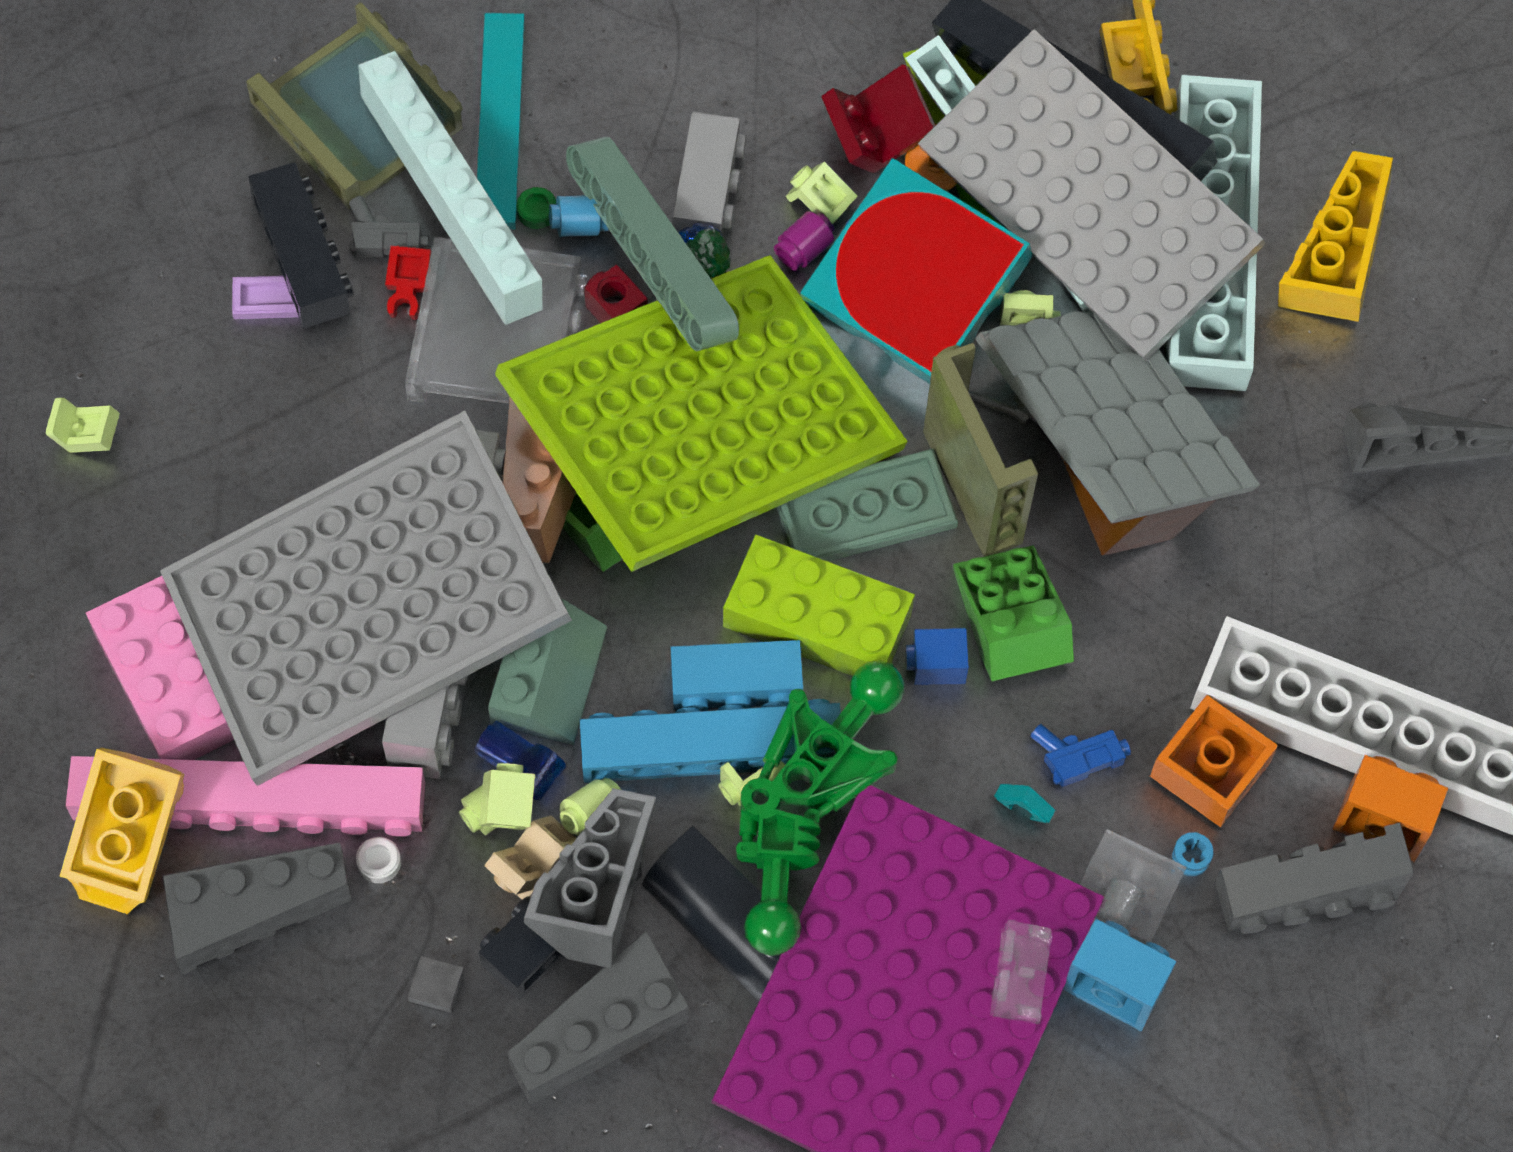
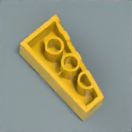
M1352 151L1330 191L1328 200L1315 217L1313 227L1304 243L1300 244L1294 255V261L1289 270L1285 271L1279 282L1278 307L1359 322L1391 183L1392 157Z

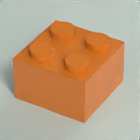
M1206 695L1156 758L1150 777L1221 828L1269 766L1278 745Z
M1364 755L1349 784L1333 830L1348 836L1363 832L1364 839L1368 840L1384 836L1386 834L1384 826L1400 823L1410 860L1415 862L1432 834L1448 787L1440 785L1436 778L1428 774H1413L1400 769L1395 762L1388 758Z

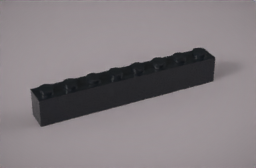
M951 0L932 21L935 36L939 35L953 56L957 55L964 59L969 67L980 75L989 74L1032 32V30L982 0ZM1048 41L1197 179L1202 181L1218 161L1213 140Z

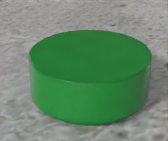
M531 187L523 191L516 203L517 216L520 222L531 229L548 227L550 225L549 205L556 204V198L553 193L542 187Z

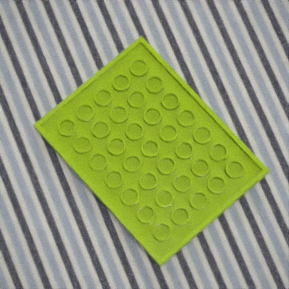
M771 255L711 279L737 317L739 335L734 341L698 352L693 350L657 300L497 366L495 376L631 572L904 450L908 442Z

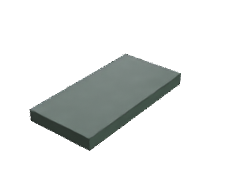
M934 449L872 464L776 507L789 547L825 561L844 558L958 527V520Z

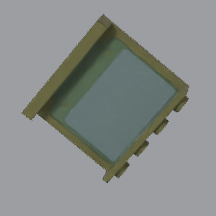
M362 2L355 6L356 25L269 84L258 72L246 81L250 102L348 210L351 208L349 202L357 196L366 198L406 169L361 97L359 64L395 51L449 136L452 137L463 129L461 119L463 107L459 99L453 92H445L438 85V80L433 71L426 64L420 66L413 58V53L408 44L400 37L395 39L389 32L382 16L376 11L371 13Z

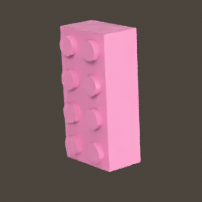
M163 576L86 612L92 630L159 759L195 760L234 740Z

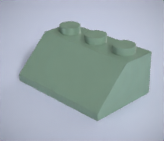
M562 599L572 621L502 658L488 710L492 726L574 745L580 726V719L583 716L607 633V626Z

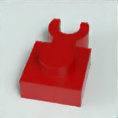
M401 246L390 247L385 286L388 290H396V293L387 302V311L391 318H396L399 305L408 303L410 304L409 316L412 320L418 319L420 305L416 299V292L428 293L434 255L431 249Z

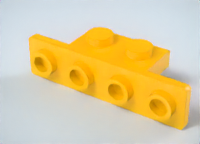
M1132 0L1136 19L1101 23L1100 37L1109 78L1139 96L1153 95L1155 106L1171 115L1172 112L1177 111V95L1174 88L1168 87L1167 78L1170 76V64L1168 55L1161 54L1160 50L1162 26L1160 20H1154L1152 10L1155 9V0Z

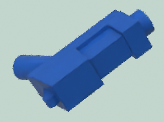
M1039 724L1030 735L1032 739L1049 752L1045 754L1044 762L1053 774V783L1060 784L1062 787L1088 778L1089 774L1108 767L1113 769L1124 765L1126 756L1131 755L1127 740L1122 739L1118 741L1113 730L1078 742L1076 735H1070L1061 740L1043 724Z

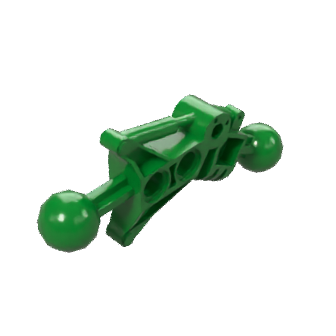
M876 660L866 662L856 669L850 680L852 699L832 725L810 709L806 693L803 690H792L789 694L788 705L763 757L765 764L759 777L746 783L741 791L739 835L742 837V842L738 843L736 847V856L739 861L757 864V869H763L761 902L748 913L744 929L747 940L760 953L769 956L784 954L799 940L801 933L800 918L796 911L788 904L790 870L807 869L819 862V856L814 851L820 847V842L815 837L821 832L820 819L832 810L838 811L880 778L894 773L897 768V755L891 750H871L853 740L872 715L888 714L900 704L905 692V683L900 672L893 664ZM793 736L794 755L775 779L770 781L769 777L774 767L777 768ZM827 747L833 749L837 754L831 758H822L815 752L820 748ZM803 780L808 782L811 787L805 791H795L789 785L794 781ZM758 831V841L753 842V837L757 836Z

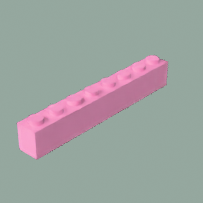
M71 756L66 808L72 820L77 818L94 757ZM149 759L168 765L185 774L183 779V795L176 803L169 828L188 829L191 828L192 824L209 825L210 828L220 831H230L235 829V826H253L257 831L276 832L279 830V827L297 828L300 832L309 834L321 833L323 829H341V832L349 835H363L367 833V830H384L388 835L399 837L408 836L411 834V831L422 832L425 778L423 769L419 767L299 764L257 786L251 779L244 762Z

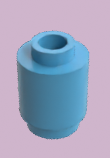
M585 195L557 196L556 204L549 205L550 228L557 229L559 237L597 236L599 231L609 230L595 210L593 204H597L594 199L590 200Z

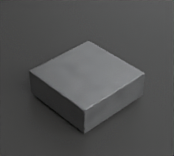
M420 956L407 997L408 1002L451 1013L464 974V968Z

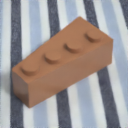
M510 397L503 484L542 562L549 563L576 491Z

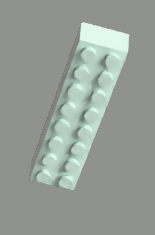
M1181 75L1177 91L1175 118L1210 138L1215 144L1218 162L1201 182L1257 233L1262 81ZM1257 253L1165 342V359L1183 386L1234 391L1247 390L1254 366Z

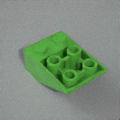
M1034 545L953 564V570L977 648L991 681L1074 662L1072 623Z

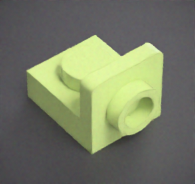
M825 162L812 169L808 165L804 166L790 180L794 187L785 196L790 202L799 198L813 213H822L832 224L858 197Z

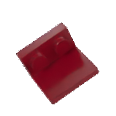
M904 64L856 96L848 95L835 88L821 96L849 162L871 173H876L888 165L892 158L897 159L918 145L935 127V123L910 68Z

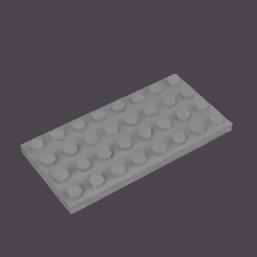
M1035 29L918 143L920 148L997 222L1030 243L1032 255L1145 362L1265 245L1264 239Z

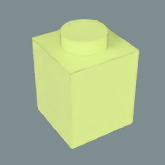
M497 763L496 770L485 772L483 776L479 826L515 830L529 828L531 826L535 774L523 773L522 765Z

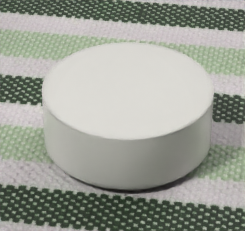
M373 837L363 842L356 854V863L360 874L367 881L385 883L393 879L399 872L401 857L399 849L393 841L385 837Z

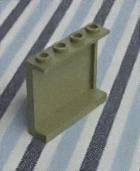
M971 343L963 347L958 345L947 347L933 358L923 433L931 449H934L938 464L983 557L1023 544L1038 472L1031 459L1005 468L968 393L976 349L974 344Z

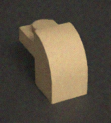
M552 815L536 819L531 822V826L525 830L513 847L494 852L484 866L494 875V881L503 890L514 893L521 899L526 896L531 897L538 879L544 872L549 873L558 862L561 851L567 844L571 845L576 840V837L569 833Z

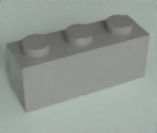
M692 112L673 212V226L682 238L694 239L698 232L706 229H715L722 236L723 228L731 229L734 205L728 204L730 193L737 194L740 179V170L734 169L736 158L743 159L746 146V135L740 134V118Z

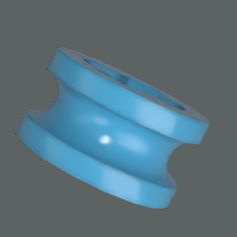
M1197 832L1184 834L1176 842L1172 852V862L1181 874L1198 876L1208 869L1214 855L1213 846L1210 840ZM1186 846H1191V850H1194V847H1198L1202 851L1199 863H1194V858H1192L1191 862L1183 858Z

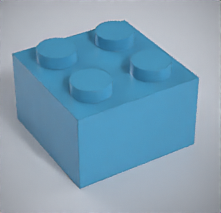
M1095 919L1070 966L1063 990L1142 1032L1177 961L1170 958L1169 952L1163 947L1152 942L1143 944L1130 937L1129 931L1120 924L1113 921H1106L1104 923Z

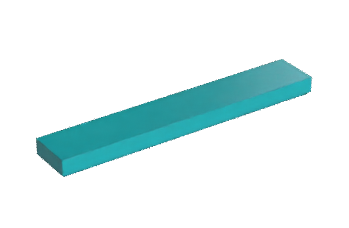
M485 13L477 179L509 229L516 230L525 17L524 14Z

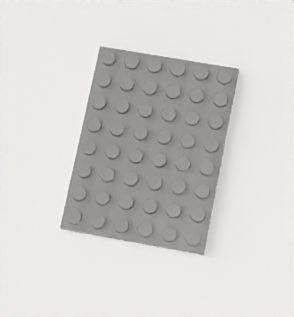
M466 411L447 419L160 570L250 777L257 786L572 621Z

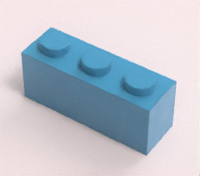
M800 640L672 646L673 710L694 707L701 711H708L710 708H720L732 704L741 705L744 709H748L752 706H762L769 702H783L788 705L790 692L794 689L803 690Z

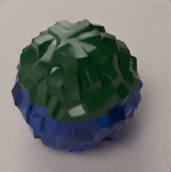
M695 223L693 226L685 227L678 232L711 279L727 273L726 270L730 268L731 261L729 257L730 249L719 229L713 225Z

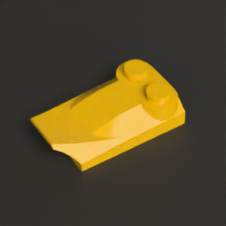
M106 748L96 749L60 873V877L66 878L71 882L79 899L125 914H129L137 905L146 902L176 803L183 795L184 773L168 765L127 752Z

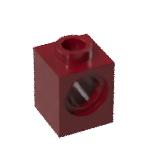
M617 264L606 272L600 271L588 281L586 287H584L585 307L600 323L648 304V298ZM612 296L622 298V300L617 303H610L606 301L607 298Z

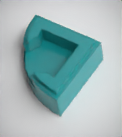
M1000 784L994 795L997 801L1010 810L1014 804L1026 809L1032 814L1030 819L1034 821L1049 823L1056 811L1030 786Z

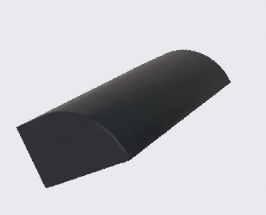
M692 825L657 859L646 874L642 886L759 1001L781 954L769 956L758 952L751 946L745 936L744 924L750 910L761 902V892Z

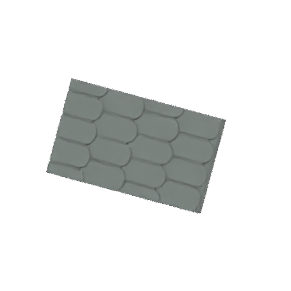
M1091 310L1069 312L1063 316L1049 319H1034L1028 323L1014 326L1003 325L992 330L980 332L975 338L1059 451L1102 556L1172 540L1216 500L1253 491L1260 485L1229 438L1221 435L1198 399L1187 392L1160 350L1158 349L1145 362Z

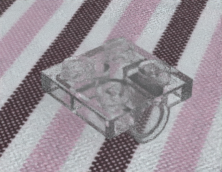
M1106 829L1079 885L1104 896L1095 919L1104 923L1106 921L1118 923L1129 931L1130 937L1145 944L1152 941L1186 870V866Z

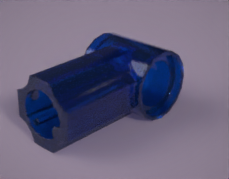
M497 720L493 724L488 725L480 735L479 741L474 748L475 754L494 767H497V763L518 764L523 766V773L535 774L533 800L541 801L567 767L563 759L550 748L540 743L532 745Z

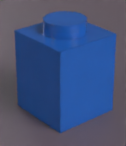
M966 628L915 629L912 645H905L906 670L914 671V685L966 684L969 669Z

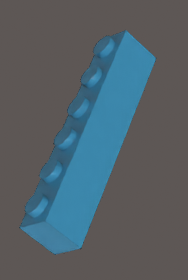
M826 699L808 701L810 709L830 725L841 713L840 703H830ZM769 702L763 704L761 708L744 709L741 705L732 704L722 706L717 711H701L698 708L686 707L670 714H657V712L652 710H641L634 712L632 716L614 717L610 713H596L589 716L588 719H580L584 783L609 778L613 781L718 775L720 774V767L727 762L730 763L737 773L757 772L765 764L763 757L787 704L783 702ZM793 736L781 760L785 765L795 753ZM827 747L820 748L815 752L822 758H831L837 754L833 749Z

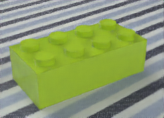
M755 534L723 607V627L761 642L800 640L801 657L853 676L856 669L866 662L882 660L890 664L892 663L912 615L915 594Z

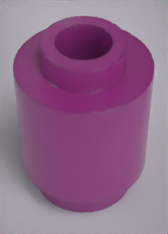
M807 211L778 237V243L774 246V251L779 260L789 269L795 271L799 267H806L834 242L832 234L834 227L830 220L822 213L815 214Z

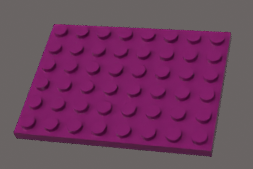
M870 785L857 795L800 914L801 933L799 940L790 950L781 954L711 1103L811 1152H990L1066 984L1070 966L1092 926L1104 896Z

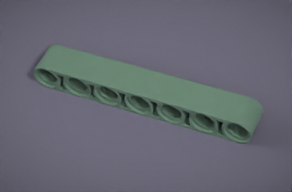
M605 136L569 146L566 151L569 172L585 196L590 200L594 199L597 204H593L596 212L689 346L698 352L736 340L739 335V325L733 309L610 137Z

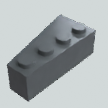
M1400 823L1384 826L1386 832L1384 836L1368 840L1364 839L1363 832L1345 836L1346 841L1334 845L1332 849L1325 851L1318 843L1302 847L1289 855L1290 859L1282 861L1281 855L1274 854L1221 868L1215 884L1227 931L1241 929V933L1250 934L1267 928V924L1283 921L1284 925L1293 926L1308 921L1310 916L1326 913L1328 918H1336L1351 913L1353 911L1352 908L1369 905L1370 910H1379L1394 905L1395 900L1399 898L1414 873Z
M340 842L163 876L175 960L182 975L198 969V965L216 957L219 960L235 952L234 949L254 940L260 939L261 941L276 934L275 931L295 922L302 923L352 900L345 858Z
M647 931L642 933L615 957L612 968L604 967L507 1052L510 1068L530 1105L689 1022V1006Z

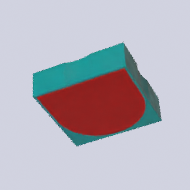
M892 158L801 290L800 295L808 307L853 336L863 338L875 344L894 362L930 384L933 358L947 347L954 345L963 347L971 343L974 344L981 325L988 315L1002 303L1004 295L1010 291L1033 255L1030 243Z

